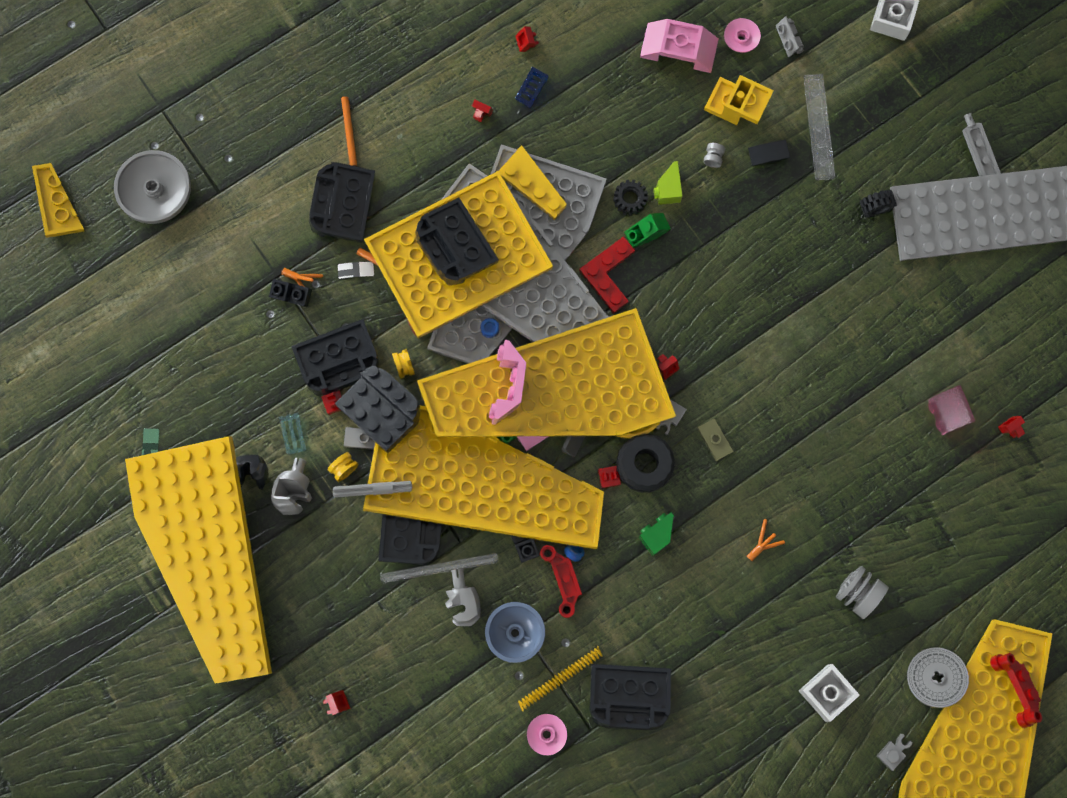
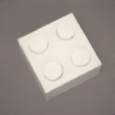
M879 0L870 30L905 41L911 30L919 0Z
M833 664L826 665L799 690L825 722H831L859 696L858 692Z

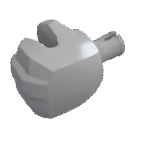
M295 458L292 470L279 474L273 484L271 501L283 515H296L302 512V506L297 504L295 500L310 502L312 499L307 491L310 482L309 478L303 474L307 462L302 458H299V461L298 458Z
M456 569L451 570L454 588L446 591L449 600L445 605L448 609L464 605L466 610L453 616V624L456 626H472L480 619L479 595L474 587L468 588V586H465L464 569H458L459 577H457Z

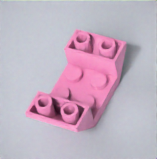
M671 19L651 22L647 25L640 58L658 61L659 55L693 62V69L711 73L718 38L703 26Z
M505 340L504 344L500 345L497 361H500L499 367L512 368L510 382H513V386H510V390H508L507 400L497 399L495 404H492L490 407L489 418L492 419V424L494 425L516 410L522 399L526 362L509 340Z

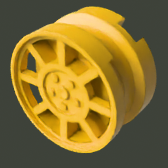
M407 349L402 350V353L399 354L392 353L400 379L404 378L405 375H415Z
M349 452L339 456L328 467V471L335 475L334 478L338 482L347 478L359 465L357 461L351 459L352 456Z

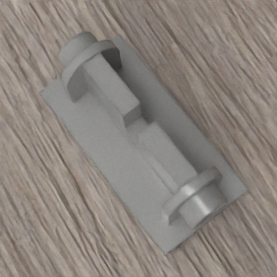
M785 16L776 25L788 57H791L795 52L797 54L802 53L804 45L799 36L795 37L798 32L794 21Z

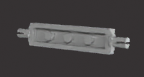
M972 113L964 115L968 126L962 132L979 176L1001 174L982 123H975Z

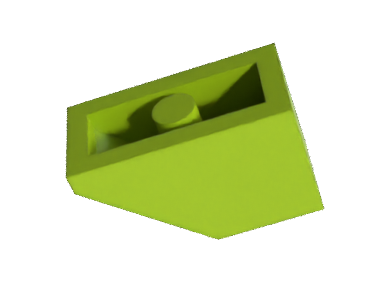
M678 161L672 163L658 180L656 188H654V198L658 199V205L681 202L682 189Z

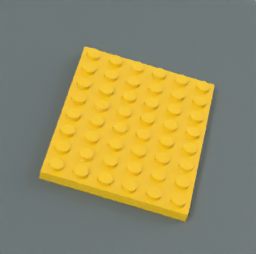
M499 171L364 239L418 339L553 269L551 261ZM460 198L499 261L465 279L464 283L448 285L438 276L419 246L415 231L418 222L424 214Z

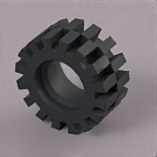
M633 179L632 182L626 180L625 183L621 182L620 186L616 187L613 202H615V208L618 207L617 211H623V215L629 213V216H632L633 213L638 215L639 211H643L647 203L648 192L645 191L646 187L644 185L641 186V182L635 183L636 180ZM634 192L638 197L637 202L633 204L626 203L623 198L624 194Z
M892 190L875 192L873 195L870 194L868 197L860 200L864 217L878 216L881 213H886V211H891V209L897 206Z

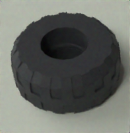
M642 434L632 437L623 444L617 456V471L620 479L627 487L641 493H650L662 488L669 482L674 472L675 459L672 449L665 440L656 435ZM644 453L651 455L656 461V470L647 474L640 472L634 462L637 455Z

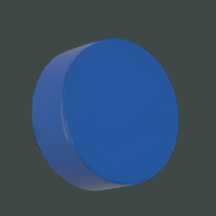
M493 318L483 320L480 326L482 335L486 338L497 336L499 333V323Z
M567 545L564 549L565 555L575 562L580 561L585 554L583 547Z

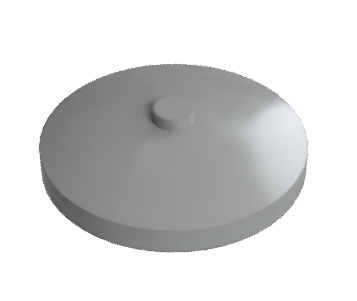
M158 150L143 151L127 159L119 168L114 181V194L121 209L130 218L147 224L162 223L175 217L187 204L191 192L190 177L184 165L175 156Z

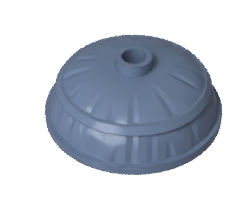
M510 602L499 606L492 612L486 623L485 637L490 650L498 658L507 662L519 663L532 658L540 650L545 638V627L541 616L534 608L521 602ZM512 630H518L519 635L513 637L511 635Z

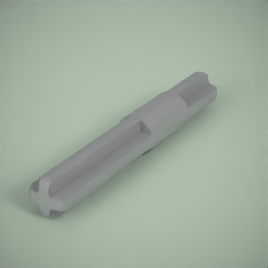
M381 482L333 487V496L348 497L411 492L412 482Z

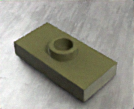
M715 419L697 428L715 461L734 452Z

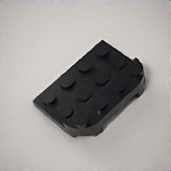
M331 162V164L321 168L317 173L309 213L311 230L322 237L326 235L362 243L375 170L338 162Z
M460 198L424 214L418 222L415 231L416 240L438 276L448 285L464 283L465 279L499 261Z
M363 319L291 346L302 377L308 389L316 396L327 395L352 386L362 378L361 372L370 366H376L377 368L379 366L377 353Z
M370 366L360 373L362 378L335 405L388 454L417 426L420 421L421 409L415 396L387 371L376 366Z
M382 514L378 561L418 565L433 562L440 550L442 524Z
M591 665L589 711L596 724L605 728L655 730L664 725L671 709V668Z

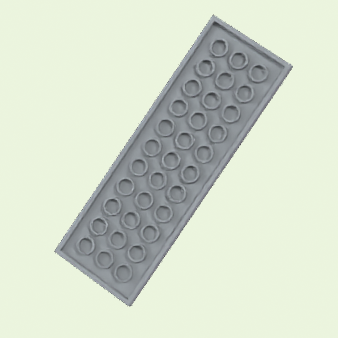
M1067 166L890 187L897 206L893 208L900 261L1067 241Z

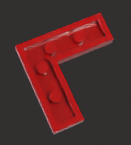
M624 236L579 269V272L613 314L629 303L628 299L607 275L609 271L635 253V250Z

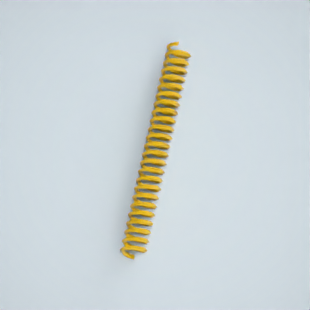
M597 646V649L594 648V651L587 653V656L584 655V658L581 657V661L578 660L574 662V665L571 664V667L568 666V670L564 669V671H561V674L555 675V679L551 678L552 682L548 680V683L545 682V686L541 685V687H538V690L532 691V695L528 693L529 698L525 696V699L522 698V702L518 700L522 711H524L523 707L527 709V706L530 707V703L534 704L533 700L537 702V699L540 700V696L544 697L543 694L547 696L546 691L550 693L549 688L552 691L554 690L553 687L557 689L556 684L560 686V683L563 684L562 679L566 682L565 676L570 680L569 675L573 677L572 672L574 675H576V671L580 673L578 667L583 671L582 666L586 668L585 663L588 666L590 665L589 662L593 664L591 658L596 662L594 655L597 659H599L598 654L603 657L599 646Z

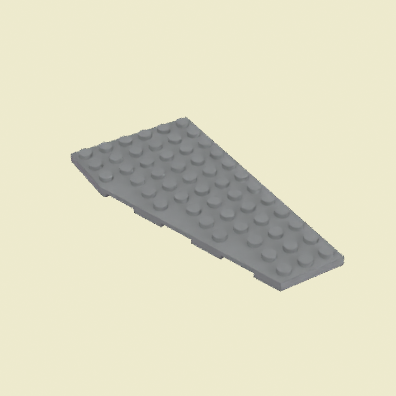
M501 144L491 174L499 171L517 149ZM529 154L566 202L567 207L554 220L506 181L505 183L566 261L589 232L606 183V178ZM480 306L434 330L427 350L469 364L490 357L512 328ZM487 318H493L499 323V333L494 338H486L481 333V323Z
M468 164L442 199L487 177V175L471 164ZM512 193L551 261L553 269L489 301L481 307L532 342L608 318L609 316L606 315L589 293L584 283L562 258L547 235L519 202L517 196Z

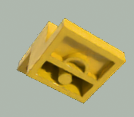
M741 75L736 84L720 77L704 110L735 125L738 124L741 117L758 124L774 90Z

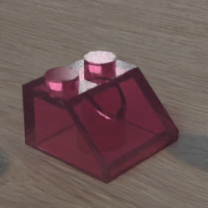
M961 385L933 396L928 400L929 410L934 414L936 427L942 435L963 429L975 422Z

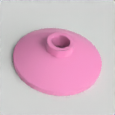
M745 18L731 21L724 32V39L728 47L740 53L750 52L755 49L761 37L758 26L753 21Z
M543 714L534 718L529 724L527 740L535 752L542 755H553L559 752L565 745L567 730L562 720L557 716ZM548 730L551 733V736L549 738H544V731Z

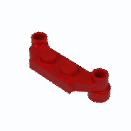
M545 545L540 551V556L544 561L551 564L563 599V603L559 607V614L564 618H569L574 614L575 603L578 596L582 595L571 560L557 553L553 546ZM546 551L551 552V556L546 557L544 553ZM568 607L570 613L565 614L563 608Z
M1011 653L992 656L990 659L992 668L997 672L1007 671L1024 708V711L1019 712L1016 717L1021 728H1028L1035 723L1041 722L1042 715L1039 711L1041 699L1024 663L1020 664L1016 661Z

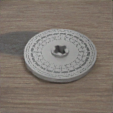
M929 648L921 651L912 659L907 671V681L912 694L921 703L934 708H945L956 704L962 699L968 688L969 675L964 662L955 653L944 648ZM935 673L943 676L940 683L932 679Z

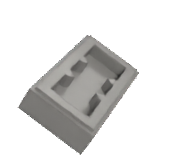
M346 427L344 447L374 450L375 442L360 428Z

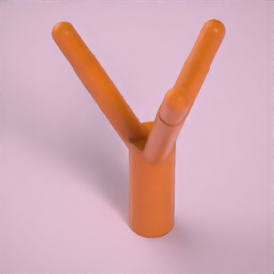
M287 268L282 270V275L295 280L300 286H304L300 280L313 282V278L323 277V274H298Z
M767 519L763 520L758 545L747 555L751 561L763 550L785 544L784 540L768 544L776 536L775 533L763 542Z

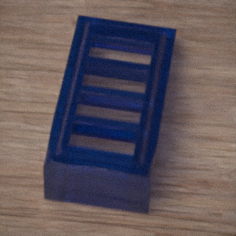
M532 66L515 100L531 108L549 76ZM533 76L540 78L541 82L533 79ZM529 82L538 85L537 89L529 85ZM526 87L534 91V94L532 95L525 91ZM524 94L530 97V101L522 98L521 95Z

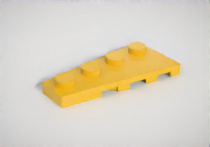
M522 145L499 170L502 178L552 219L555 220L567 207L566 202Z
M52 164L32 166L46 238L85 232Z

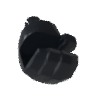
M259 455L237 457L236 462L241 487L244 484L246 475H251L252 479L256 480L258 488L263 490L269 475L264 459Z

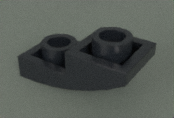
M787 140L748 148L753 167L790 158Z
M273 279L269 297L308 307L312 289Z
M511 535L521 563L540 556L534 539Z

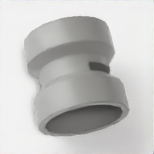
M709 143L706 149L707 155L704 157L703 163L713 168L721 167L723 161L721 157L724 155L726 148L718 143Z

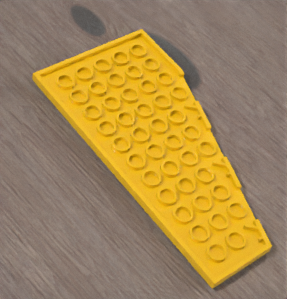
M636 308L515 348L526 362L522 399L518 408L496 425L492 424V419L489 418L490 407L492 404H495L497 399L507 400L508 390H510V386H513V382H510L512 368L499 367L500 361H497V354L417 380L436 437L622 436L676 417Z
M420 405L419 423L388 454L375 443L368 484L411 481L412 491L366 495L363 511L591 549L598 548L604 491L555 469L554 466L529 453L525 454L500 441L497 437H436L426 406Z
M232 436L125 459L134 517L214 683L272 674Z
M995 619L990 622L966 665L969 675L966 693L956 704L942 708L901 781L898 798H1025L1037 723L1028 728H1021L1016 717L1019 712L1024 711V708L1007 671H995L991 666L990 659L998 654H1013L1016 661L1020 664L1024 663L1041 699L1052 633Z

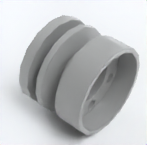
M860 566L844 580L836 598L841 601L847 595L844 605L848 606L855 601L856 603L852 611L862 619H865L880 603L889 587L879 579L870 584L869 580L872 573L868 572L862 577L866 569Z

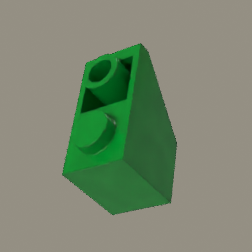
M651 213L624 233L630 245L635 248L661 237L671 228L664 213Z
M672 512L668 515L663 513L656 519L657 523L651 527L648 524L640 530L642 534L638 538L652 556L670 543L674 517Z

